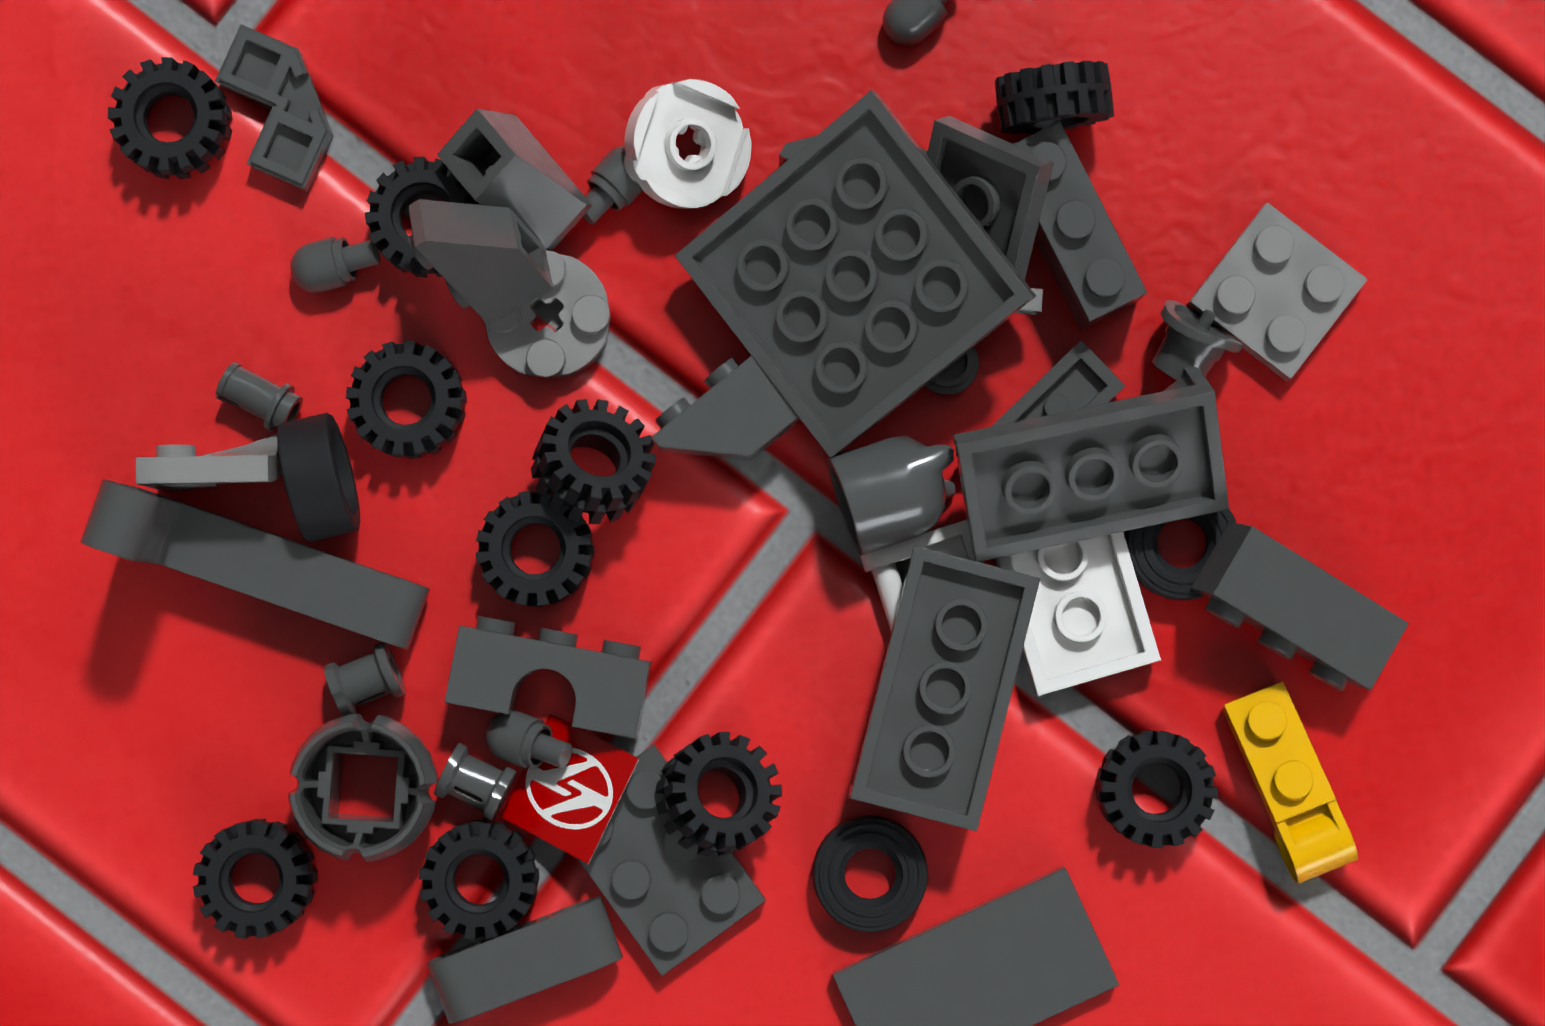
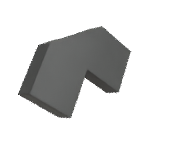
M241 24L215 82L223 88L271 108L247 165L305 192H309L334 135L304 57L299 49Z

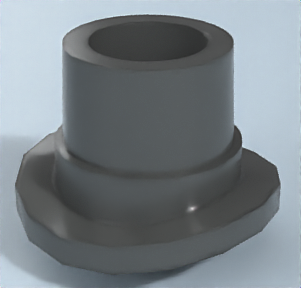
M1167 300L1160 312L1163 320L1168 324L1165 329L1166 335L1152 363L1176 380L1185 375L1184 368L1196 367L1206 377L1215 361L1221 359L1225 350L1239 353L1243 344L1212 324L1216 317L1214 312L1205 309L1201 316L1182 303L1175 300Z

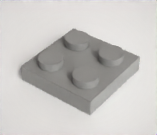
M1267 202L1257 212L1186 305L1201 316L1205 309L1214 312L1216 317L1212 322L1213 325L1242 343L1243 349L1282 379L1288 381L1294 376L1368 279Z

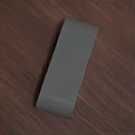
M598 896L513 927L509 931L506 930L500 933L497 937L484 938L447 952L426 963L449 1024L605 967L623 958L602 898Z

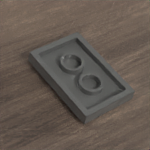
M654 743L636 756L639 758V761L589 864L580 859L578 860L658 972L663 976L765 902L766 898L733 852L719 857L717 851L709 856L698 855V845H694L686 850L678 844L683 836L679 830L671 835L668 834L663 825L671 821L669 813L658 815L656 804L664 799V794L655 793L657 782L666 776L661 773V770L668 761Z

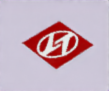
M550 713L545 724L551 727L553 738L572 745L571 758L564 768L543 762L537 768H523L500 817L589 864L639 758L580 728L572 727V724Z

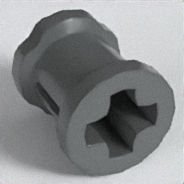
M385 642L376 644L373 653L342 666H338L335 662L324 666L328 687L342 716L356 714L357 707L388 694H392L396 698L406 694L400 669L389 646Z
M458 743L438 780L434 795L442 799L447 795L455 797L483 811V818L493 822L511 788L516 771L509 767L502 771L468 754L467 746Z

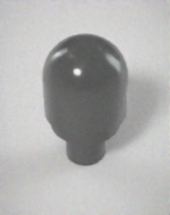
M892 0L886 7L883 15V27L887 36L899 45L913 46L919 44L943 23L942 19L948 14L943 5L949 0Z
M624 146L611 150L591 171L592 176L587 180L592 190L585 197L593 206L582 218L592 225L610 207L620 211L624 206L628 207L643 191L640 185L632 180L626 172L624 166V157L626 155Z
M330 237L301 246L292 257L290 264L291 275L295 283L302 289L312 293L325 292L347 286L349 282L356 280L357 270L380 264V254L372 240L349 245L344 237L339 239Z
M512 710L511 714L499 713L491 719L486 728L485 740L490 752L497 758L522 768H537L543 762L564 768L571 758L572 745L570 743L553 738L551 727L546 725L543 720L522 712Z

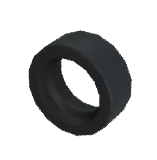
M323 413L281 423L277 432L280 466L291 509L304 538L307 541H317L358 531L361 520L356 483L345 442L334 417L329 413Z

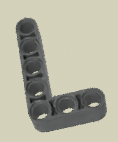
M106 479L102 480L80 541L84 545L128 560L163 565L405 649L410 647L430 590L411 581L166 496Z

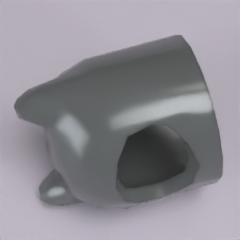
M908 436L889 437L865 447L842 452L832 458L827 457L833 490L846 528L859 555L862 556L921 536L937 524L945 509V502L955 495V484L950 480L943 479L942 471L954 461L953 448L949 445L926 446Z

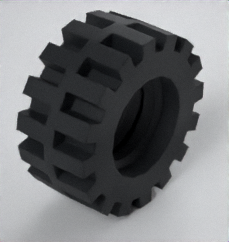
M1070 61L1056 65H1041V67L1037 68L1029 67L1020 69V72L1006 73L995 80L1000 129L1005 134H1034L1059 121L1064 129H1073L1082 125L1088 126L1096 124V122L1106 121L1114 116L1108 64H1104L1102 61H1081L1078 63Z

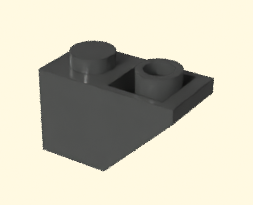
M476 109L437 154L476 202L486 206L510 208L544 245L546 250H553L593 206L516 115Z
M422 199L409 205L413 234L408 237V242L414 256L425 269L435 268L446 280L449 291L456 302L465 309L471 306L488 325L493 324L553 289L544 245L510 208Z
M752 356L741 365L732 357L704 380L710 388L709 391L691 405L684 397L681 398L655 420L660 430L652 436V439L663 452L752 460L799 422L800 418Z

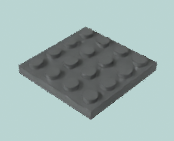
M872 90L675 255L830 458L844 451L1036 297L1035 293L876 91Z

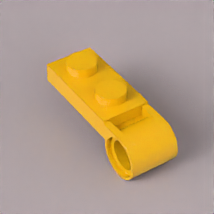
M1282 681L1225 704L1222 711L1275 828L1274 836L1279 852L1294 882L1299 884L1357 861L1358 853L1351 832L1284 682Z

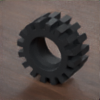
M161 57L162 64H155L151 59L141 62L140 65L143 71L135 74L130 69L122 76L128 82L123 90L115 86L111 97L117 101L115 108L108 107V119L115 126V128L110 129L113 140L120 144L122 147L120 150L130 160L145 171H150L158 177L169 179L170 175H175L180 180L191 178L190 171L195 169L202 174L211 168L207 161L213 156L219 160L224 154L225 150L220 147L223 139L230 141L232 130L227 126V120H233L231 108L225 103L226 96L204 71H200L194 64L183 60L181 64L173 57ZM167 96L185 98L190 102L194 111V122L191 130L182 139L174 142H163L155 139L148 127V115L152 106L158 100Z
M413 157L414 163L407 165L402 160L392 165L395 171L390 175L386 176L383 172L376 180L379 184L376 192L371 190L369 192L367 202L370 204V211L365 212L366 224L370 227L371 231L369 236L381 254L399 270L405 273L406 271L411 272L416 277L427 278V274H436L438 277H441L442 275L435 268L425 269L414 256L408 242L409 236L405 233L402 225V214L405 206L413 198L424 194L438 196L445 202L481 204L473 199L442 160L436 158L435 162H430L425 157Z
M404 340V344H395L392 341L382 344L383 349L376 353L371 350L363 357L366 360L360 368L355 366L350 375L354 378L352 387H347L346 398L350 400V409H347L350 420L357 427V433L374 448L398 458H421L423 454H434L441 450L440 446L446 441L451 442L457 435L455 430L459 423L463 424L466 415L463 412L464 402H467L466 391L462 387L461 381L463 380L458 371L438 351L427 345H419L415 341ZM402 376H414L422 379L428 386L431 394V405L427 414L418 422L408 425L393 422L387 416L383 406V396L386 388L392 381Z
M587 399L576 400L572 410L567 404L559 408L555 418L551 416L547 422L532 457L535 460L531 467L532 479L540 478L536 487L539 495L543 497L552 492L553 497L549 507L556 512L563 505L572 508L567 519L576 522L579 521L583 512L589 514V524H600L605 513L610 522L620 519L624 510L629 513L640 498L655 465L656 454H650L654 446L651 435L639 438L645 425L638 418L631 424L624 421L629 410L620 405L615 415L607 412L609 401L597 399L593 410L589 409ZM576 447H589L602 452L614 464L616 468L615 474L602 477L584 471L572 459L571 450Z
M518 492L519 495L511 498L506 497L498 502L500 505L493 512L489 511L483 519L486 522L482 531L478 530L476 539L479 542V551L476 552L477 563L481 565L483 570L482 576L487 584H490L496 590V593L504 599L525 606L542 607L550 604L554 605L563 601L567 596L573 595L580 588L583 580L588 577L591 571L592 557H594L595 546L592 543L591 537L593 534L589 524L586 523L582 515L578 522L567 519L572 508L563 505L556 512L549 507L553 497L552 493L541 497L538 492ZM532 524H541L549 527L555 532L560 542L558 561L550 570L541 574H528L522 571L515 564L511 554V545L515 535L522 528Z
M1139 731L1137 735H1128L1119 740L1120 744L1115 749L1110 748L1104 756L1106 762L1103 768L1098 769L1096 777L1099 779V789H1096L1097 801L1101 802L1103 808L1101 812L1106 821L1110 822L1122 836L1151 848H1163L1165 845L1175 847L1185 843L1183 839L1188 836L1195 837L1203 830L1200 827L1205 819L1210 820L1215 811L1211 809L1213 798L1218 799V787L1214 786L1212 778L1216 776L1213 765L1207 763L1204 758L1207 755L1199 747L1194 746L1189 742L1190 740L1180 735L1165 731ZM1160 763L1170 767L1178 776L1180 795L1172 808L1162 813L1153 814L1145 812L1137 805L1132 794V784L1136 774L1142 768L1150 764Z
M718 732L711 738L709 734H706L674 754V758L668 761L661 770V773L666 776L659 780L656 785L655 793L664 794V799L656 804L658 815L669 813L671 821L663 826L669 835L677 830L683 834L678 844L686 850L694 845H698V855L709 856L716 851L718 857L729 855L756 841L757 838L764 835L772 827L768 822L775 819L780 810V806L774 805L772 802L782 796V786L771 785L769 779L779 773L774 763L766 768L762 766L760 760L767 753L761 746L752 751L746 749L750 741L749 738L739 735L731 741L730 732ZM710 771L721 772L727 775L736 786L739 794V805L731 817H716L710 814L702 805L698 796V784L704 773Z
M253 819L223 829L214 835L216 838L212 842L205 844L200 852L203 855L202 860L196 863L193 875L198 876V885L193 886L195 898L201 896L205 906L201 907L200 910L205 918L212 916L217 921L214 927L222 932L227 930L235 932L234 937L246 939L249 936H256V939L279 932L299 919L304 913L305 907L312 902L315 892L312 891L313 883L318 881V870H313L311 861L315 859L311 849H305L301 843L305 839L298 832H290L286 829L287 825L279 821L272 823L267 822L266 819ZM258 853L265 855L278 868L280 876L279 887L275 895L266 902H248L240 897L234 889L232 882L233 869L236 863L246 854Z
M473 820L466 824L462 823L439 837L438 841L426 853V861L424 866L420 868L419 880L423 882V889L420 890L422 902L427 901L430 911L427 913L433 921L438 919L445 925L443 930L452 935L455 932L463 934L464 939L475 940L477 937L494 938L517 925L535 901L538 892L536 890L537 882L540 879L539 868H536L534 861L536 855L532 847L528 848L524 843V837L517 831L513 832L507 829L506 824L497 821L494 823L485 822V820ZM471 855H487L496 860L503 870L505 879L503 890L499 897L490 903H472L466 900L457 889L455 881L457 868L465 858Z

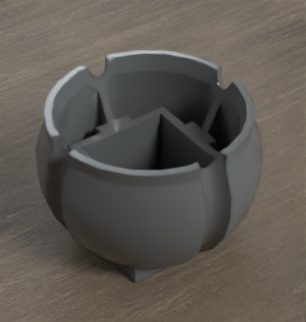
M350 714L331 720L315 730L300 746L291 764L290 774L297 779L296 788L288 793L289 805L294 820L304 836L319 850L337 859L348 860L353 853L361 854L366 862L378 861L393 856L417 839L425 830L435 810L436 801L429 796V789L438 782L431 753L421 738L410 728L387 716L378 715L373 722H366L361 714ZM343 753L398 757L394 817L339 814Z

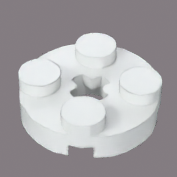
M689 79L651 88L644 98L637 103L627 123L624 138L626 152L624 166L626 172L632 180L640 185L649 197L672 208H699L714 203L721 196H727L741 183L751 158L752 141L749 128L743 129L741 118L735 110L740 109L739 106L725 90L707 81ZM690 127L694 130L693 141L701 145L700 153L698 155H688L683 160L679 156V149L676 147L677 135L684 134L687 128Z

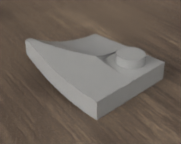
M277 433L247 445L202 456H196L195 445H157L156 457H136V484L162 491H183L215 487L222 483L273 482L282 475Z

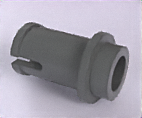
M233 362L225 370L216 389V398L218 400L226 401L263 420L264 428L269 431H273L276 427L279 428L281 423L294 421L299 414L303 402L302 397L294 394V386L286 383L280 387L243 368L237 362Z

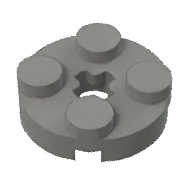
M546 250L553 289L493 324L488 325L485 322L491 346L497 355L516 372L533 378H565L574 376L586 369L603 351L610 330V306L603 284L587 265L573 257ZM555 300L560 302L565 307L558 314L560 320L564 323L562 327L556 332L548 326L542 328L539 332L535 330L531 325L537 317L533 310L534 306L540 301L546 305L552 304Z

